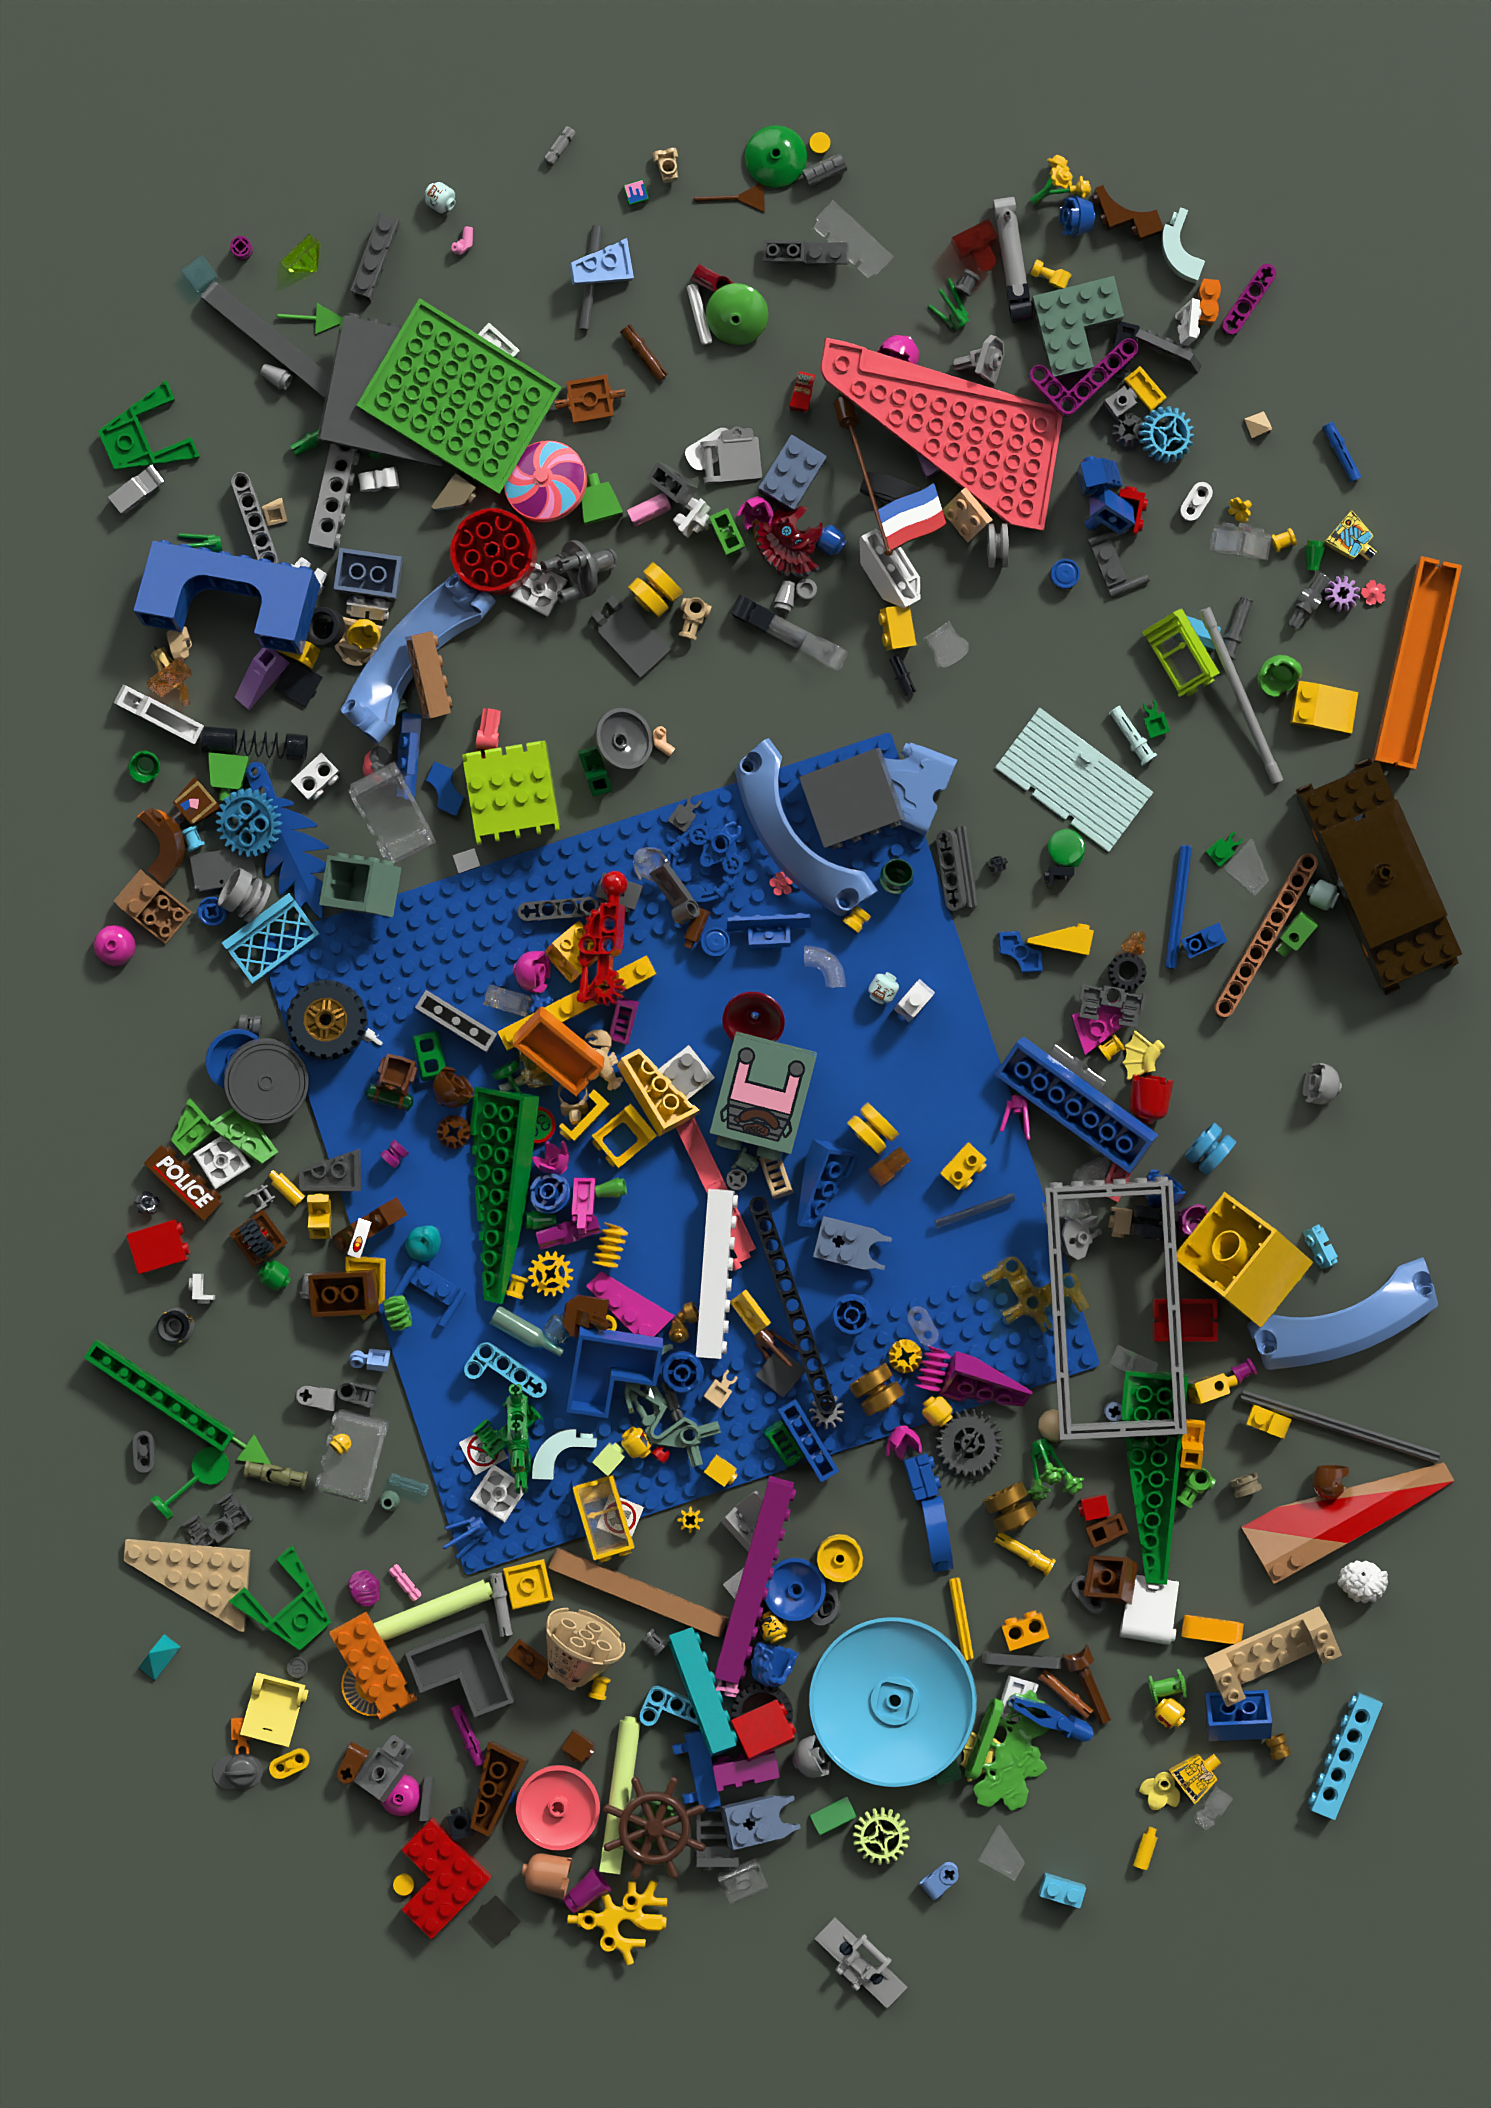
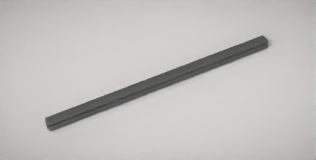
M1242 1390L1239 1400L1242 1402L1254 1404L1264 1409L1437 1463L1440 1458V1453L1245 1390Z

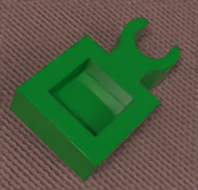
M1152 700L1153 709H1148L1146 703L1143 704V709L1149 716L1143 720L1150 739L1170 732L1164 712L1157 713V702L1155 700Z
M1236 831L1228 836L1226 842L1220 838L1205 851L1218 867L1235 854L1231 848L1242 842V838L1238 842L1232 840V836Z

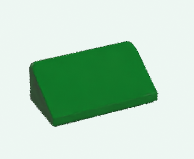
M846 1796L811 1814L810 1817L820 1836L857 1817V1814Z

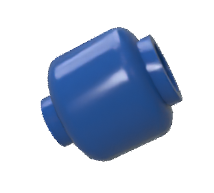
M828 525L826 528H823L822 535L816 542V547L829 556L838 555L847 543L845 541V534L835 526Z

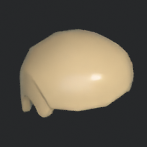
M1052 1409L1044 1412L1038 1422V1429L1041 1435L1050 1442L1057 1443L1063 1441L1060 1440L1058 1410Z

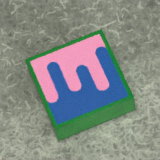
M643 179L623 185L629 206L649 200Z

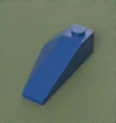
M812 1140L805 1159L797 1225L812 1228L816 1226L828 1208L827 1202L833 1193L836 1195L840 1190L838 1185L844 1177L847 1178L851 1173L858 1153L828 1141Z

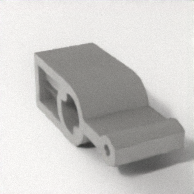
M150 465L108 498L124 516L165 481L155 468Z

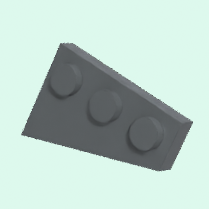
M1139 329L1136 338L1140 343L1163 355L1168 352L1174 361L1180 364L1185 361L1191 365V370L1199 372L1202 365L1195 356L1193 349L1184 345L1181 348L1176 345L1175 341L1167 337L1163 340L1157 337V333L1149 329L1146 331Z

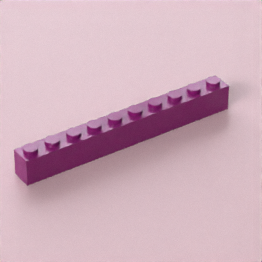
M769 1476L714 1676L717 1679L738 1684L740 1678L744 1679L747 1666L743 1665L745 1658L750 1659L752 1647L749 1646L750 1640H755L758 1627H754L756 1619H761L763 1608L760 1607L762 1600L766 1601L769 1590L765 1586L767 1580H772L774 1568H771L772 1561H777L780 1549L776 1548L777 1543L783 1540L785 1533L782 1525L784 1521L788 1522L791 1512L787 1507L789 1501L793 1502L795 1498L794 1482Z

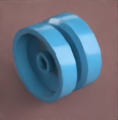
M1215 1122L1195 1139L1184 1155L1191 1163H1196L1204 1156L1198 1169L1206 1176L1216 1168L1236 1144V1141L1230 1135L1223 1136L1217 1142V1139L1222 1134V1128Z

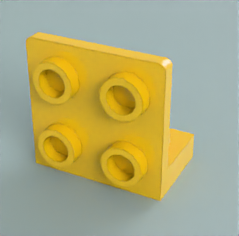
M581 921L576 922L545 950V955L549 956L550 961L570 983L574 982L582 974V966L579 963L578 943L585 930H583L584 925ZM591 941L588 944V951H590L593 948V941Z

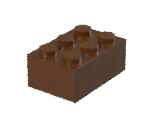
M376 1269L317 1272L308 1275L312 1317L363 1315L379 1311Z

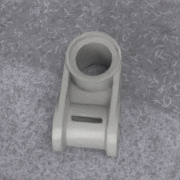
M303 1386L297 1391L296 1398L300 1404L334 1411L337 1390ZM305 1389L309 1390V1394L312 1395V1398H308L307 1401H304V1398L300 1396V1393H304Z

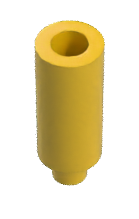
M273 1170L268 1175L273 1180L271 1184L294 1207L305 1198V1195L282 1173L278 1175Z
M1149 1827L1147 1833H1143L1133 1866L1148 1870L1158 1839L1155 1837L1157 1829Z

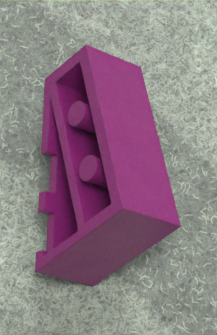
M775 1750L750 1762L744 1752L738 1753V1757L729 1758V1755L717 1757V1761H713L717 1792L723 1791L724 1787H740L742 1784L758 1783L780 1778Z

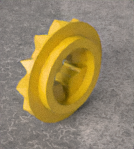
M903 1339L892 1345L889 1351V1361L895 1370L909 1373L919 1367L922 1360V1352L914 1341ZM902 1347L907 1353L914 1352L909 1357V1365L905 1360H897L902 1356Z

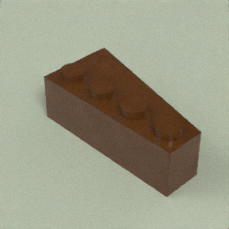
M494 1741L488 1742L470 1828L488 1837L494 1834L529 1761L528 1758Z

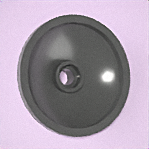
M616 708L605 713L597 723L595 729L596 746L600 755L611 766L622 770H630L641 766L649 758L653 747V737L648 723L640 714L631 709Z

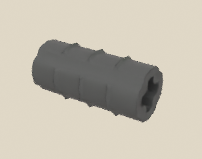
M839 153L802 170V174L810 188L847 171V166L842 155Z

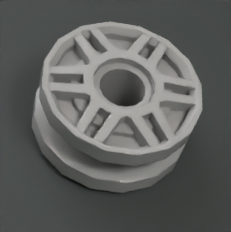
M988 524V568H994L996 558H1000L1002 568H1007L1009 555L1007 524H1001L1000 533H996L994 524Z

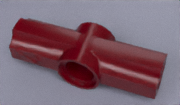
M698 264L690 279L713 293L717 291L716 286L720 282H724L727 285L734 283L726 276H721L701 264Z

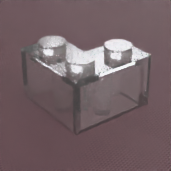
M1223 523L1222 526L1213 527L1210 551L1222 555H1239L1251 560H1268L1272 535L1264 533V529H1251L1249 524L1239 523L1238 527L1231 523Z

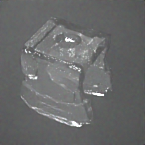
M949 620L933 633L923 638L935 654L933 658L937 667H949L958 662L969 651V643L963 637L960 638Z

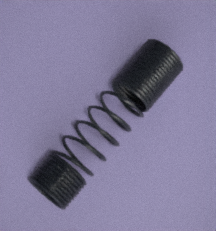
M204 726L202 728L201 752L238 755L244 741L246 756L251 754L253 745H255V753L257 757H260L265 745L267 757L271 758L276 745L279 759L283 757L285 749L287 760L305 761L307 757L308 736L305 734L287 733L280 757L277 732L275 733L272 752L269 756L267 731L264 733L261 752L258 755L256 730L253 734L249 754H247L245 729L243 730L239 751L236 753V728Z

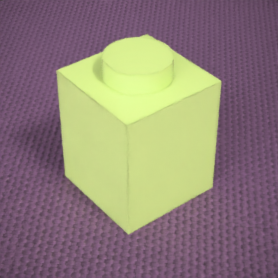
M609 1442L592 1463L609 1476L624 1459L625 1455L622 1454L624 1449L616 1442L613 1445Z

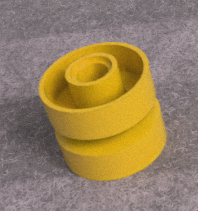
M652 562L643 571L649 582L645 583L642 579L636 578L628 586V589L635 595L634 599L646 611H651L659 618L668 609L667 604L662 598L665 596L670 601L675 602L684 592L659 566Z

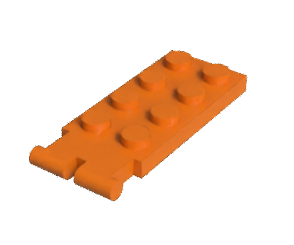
M367 1612L330 1631V1636L370 1704L375 1702L378 1707L377 1715L380 1720L397 1711L394 1704L398 1703L402 1709L417 1700L414 1693L410 1694L405 1686L407 1684L405 1676Z

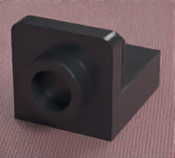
M1049 866L1048 871H1044V883L1048 884V888H1053V876H1057V880H1069V876H1074L1075 867Z

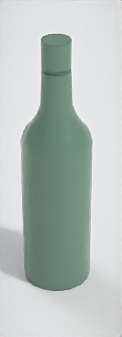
M501 1306L497 1308L489 1323L529 1347H542L559 1357L564 1352V1349L549 1341L540 1328Z

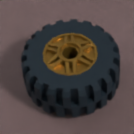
M319 980L307 984L306 987L301 988L296 996L291 999L290 1007L287 1008L286 1027H288L290 1038L303 1053L317 1059H339L350 1054L352 1050L360 1045V1041L366 1034L365 1030L366 1025L368 1026V1019L363 1000L352 988L338 981ZM329 1014L332 1021L329 1025L325 1026L323 1024V1017Z

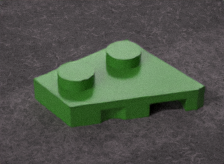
M192 1099L187 1100V1107L183 1116L180 1117L178 1128L171 1139L186 1157L214 1132L207 1126L211 1121Z

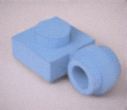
M369 1349L368 1355L357 1350L349 1356V1362L354 1368H361L367 1363L366 1370L386 1372L388 1370L389 1350Z

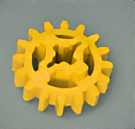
M546 1251L545 1257L541 1254L538 1255V1262L532 1260L535 1266L528 1269L533 1272V1275L528 1276V1279H534L531 1286L537 1285L538 1293L544 1290L545 1296L549 1292L556 1296L557 1290L560 1293H564L563 1286L570 1287L567 1280H573V1277L569 1276L573 1269H568L567 1267L571 1263L570 1261H563L565 1255L559 1258L556 1251L553 1253V1256H550L549 1252ZM546 1260H556L553 1265L546 1266L542 1263ZM561 1265L563 1266L565 1271L564 1278L560 1276L559 1268L561 1267ZM557 1266L554 1272L556 1278L551 1277L545 1282L547 1278L545 1271ZM537 1269L542 1272L543 1279L541 1282L537 1278ZM551 1282L559 1284V1286L554 1288L546 1287Z

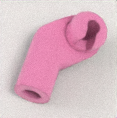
M463 227V238L451 245V250L456 255L464 254L472 247L473 227Z

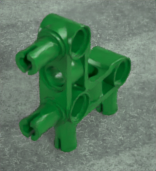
M512 1384L509 1387L510 1396L506 1397L508 1416L507 1450L510 1459V1473L515 1477L514 1492L520 1494V1486H522L523 1494L528 1492L527 1477L532 1472L528 1434L529 1406L528 1396L522 1394V1386L516 1384L517 1388H515V1385Z

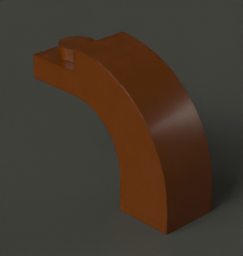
M150 808L139 817L158 837L160 853L147 870L161 884H164L176 874L183 862L185 852L184 838L180 827L172 817L164 820L159 811Z

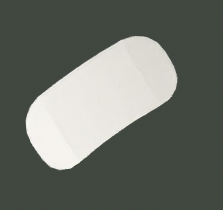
M719 428L686 449V459L694 469H705L703 448L700 447V442L721 440V432L728 429ZM711 447L712 461L715 463L718 461L717 447Z

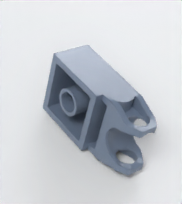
M823 1216L813 1257L863 1270L873 1268L884 1270L885 1265L871 1259L869 1248L878 1241L891 1242L892 1237L884 1236L874 1228ZM837 1235L842 1236L841 1239L844 1241V1244L840 1245V1247H835V1243L832 1242L833 1238H837Z
M768 1795L720 1806L728 1848L736 1850L781 1839L791 1832L801 1829L800 1824L783 1823L779 1817L781 1808L795 1800L794 1795ZM746 1819L750 1820L749 1827L743 1826V1823H746Z

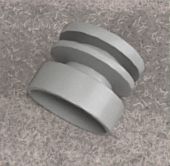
M239 867L225 883L218 898V906L229 912L237 908V917H243L244 921L250 923L264 908L271 891V885L266 882L262 884V880L259 878L252 882V874Z

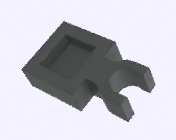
M690 794L686 806L684 807L679 804L668 819L671 824L684 833L697 816L692 811L702 803L699 800L696 805L691 804L690 800L694 796L693 794Z

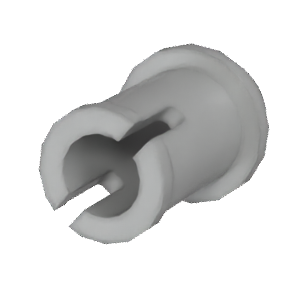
M303 1273L301 1298L310 1299L308 1275L311 1274Z

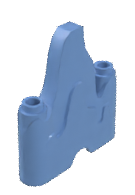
M906 743L901 753L905 756V759L894 760L884 758L905 816V820L900 821L901 826L926 836L937 811V805L933 801V796L937 791H943L947 788L958 760L914 743Z

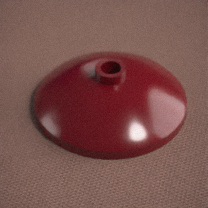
M744 992L736 995L727 1003L723 1012L722 1023L726 1034L732 1041H734L737 1031L776 1042L783 1033L785 1016L781 1006L772 997L760 992ZM752 1012H757L759 1015H753Z

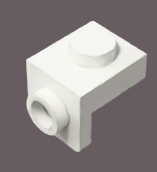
M193 1274V1278H189V1290L192 1291V1299H198L197 1303L210 1304V1300H214L215 1295H203L204 1274Z

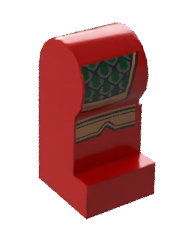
M799 371L789 406L790 410L808 414L815 379L814 374Z

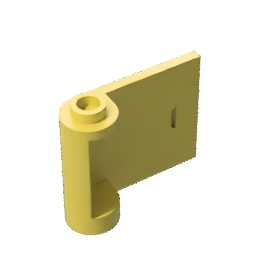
M256 1673L240 1735L289 1748L301 1703L306 1702L309 1690H305L306 1685Z

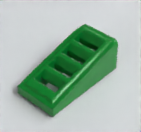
M781 1420L763 1431L787 1468L805 1457ZM780 1430H783L782 1432H780L779 1434H777L776 1436H774V1437L772 1438V1436H773L774 1434H776V1433L779 1432ZM787 1436V1439H785L778 1445L776 1444L777 1441ZM788 1444H792V1446L787 1448L785 1451H781V1449L787 1446ZM794 1450L797 1451L796 1454H794V1455L791 1456L790 1458L786 1459L785 1456H787L788 1454H790V1453L793 1452Z

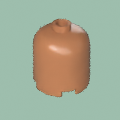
M543 1853L533 1855L529 1863L524 1864L522 1869V1876L525 1877L526 1887L531 1892L564 1900L570 1880L567 1878L568 1871L572 1869L573 1859Z

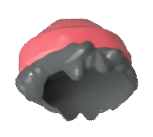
M379 745L369 751L364 757L362 766L365 779L380 787L393 784L397 771V762L394 761V754H391L387 748Z

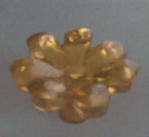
M1133 931L1129 934L1130 939L1123 941L1121 948L1125 952L1136 950L1138 954H1142L1145 951L1142 943L1146 940V936L1143 931H1140L1138 934Z

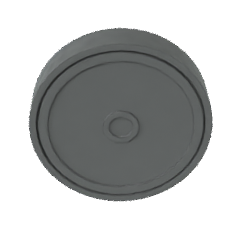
M261 1038L249 1041L232 1054L225 1067L224 1089L230 1104L241 1116L253 1122L275 1123L288 1118L302 1105L308 1091V1073L302 1058L295 1049L280 1040Z

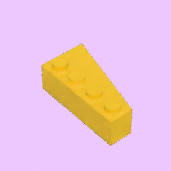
M640 1049L620 1059L617 1064L619 1071L659 1136L695 1118L699 1109L692 1105L686 1099L687 1097L681 1091L679 1092L671 1084V1081L657 1070L658 1068Z

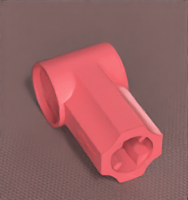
M483 708L480 730H478L476 738V749L489 750L498 747V728L501 711Z

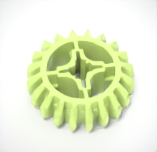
M881 1807V1814H877L876 1808H873L874 1815L870 1816L869 1812L866 1811V1820L863 1817H859L862 1825L855 1824L854 1827L860 1830V1832H853L854 1837H859V1839L854 1841V1845L861 1844L857 1848V1852L865 1851L862 1855L863 1859L870 1855V1863H873L874 1859L878 1858V1865H881L882 1858H885L886 1864H890V1856L896 1861V1852L900 1855L904 1854L900 1847H908V1844L903 1842V1840H909L910 1837L903 1833L908 1832L909 1829L908 1827L901 1828L906 1822L904 1819L899 1822L897 1821L900 1817L899 1813L892 1817V1809H889L888 1814H885L884 1807ZM880 1820H887L893 1823L897 1829H885ZM874 1821L875 1831L864 1837L865 1829ZM878 1826L880 1827V1830L883 1831V1834H887L884 1836V1846L882 1845V1841H880L879 1838H875L878 1836ZM899 1835L896 1845L888 1851V1840ZM866 1843L879 1844L882 1852L871 1850Z

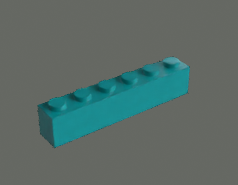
M693 1627L669 1635L667 1638L668 1644L710 1757L734 1749L738 1739L735 1731L729 1727L730 1717L727 1710L724 1711L722 1708L723 1698L720 1691L715 1689V1676L712 1671L708 1670L706 1665L709 1662L705 1651L702 1652L699 1646L701 1639L698 1632H694Z

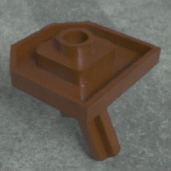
M576 1295L565 1304L562 1325L570 1336L578 1337L580 1325L586 1328H597L606 1331L610 1327V1323L606 1319L609 1299Z

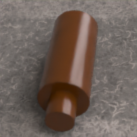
M699 908V916L690 921L684 938L687 940L684 946L692 949L694 942L698 943L711 913L702 908Z

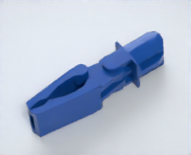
M1012 1695L1009 1698L1008 1705L1041 1726L1062 1731V1734L1066 1737L1080 1742H1087L1093 1737L1092 1727L1087 1722L1071 1714L1067 1718L1045 1703L1017 1695ZM1020 1704H1023L1025 1707L1039 1708L1046 1716L1033 1715Z

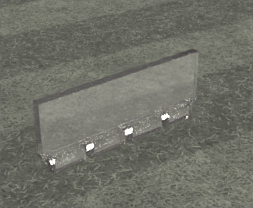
M832 201L816 217L818 222L814 225V228L823 237L829 232L832 233L827 239L829 242H847L849 244L848 260L854 265L861 260L862 263L858 269L868 278L873 273L877 275L894 258L890 252L835 201Z

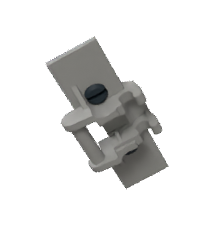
M834 1917L815 1937V1940L839 1962L835 1971L839 1975L843 1974L852 1983L851 1987L855 1991L862 1984L888 2008L907 1989V1986L886 1967L891 1962V1959L889 1957L886 1958L866 1939L867 1936L865 1934L856 1938ZM860 1945L880 1963L877 1967H874L857 1950Z

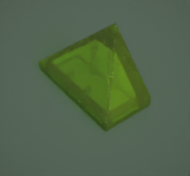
M309 233L280 263L291 273L315 272L318 269L321 243Z

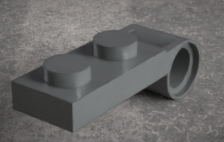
M668 862L663 863L649 873L674 907L672 917L677 924L683 925L699 916V906Z

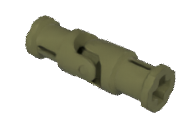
M246 1460L243 1478L252 1477L260 1479L262 1482L280 1483L282 1486L292 1485L305 1490L309 1472L305 1471L302 1473L292 1471L288 1467L282 1469V1467L267 1463L262 1465ZM269 1469H272V1473L270 1474V1478H269V1477H268V1470H269Z

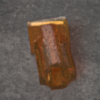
M899 1147L889 1154L887 1158L880 1160L871 1167L868 1172L877 1184L882 1187L895 1176L896 1172L908 1164L911 1159Z

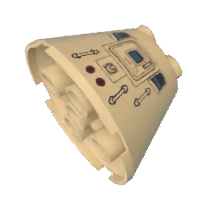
M560 1608L551 1612L546 1620L547 1674L550 1678L565 1684L566 1688L576 1690L577 1687L584 1686L619 1661L625 1652V1643H622L619 1639L620 1633L599 1616L580 1609L578 1612L568 1611V1608Z

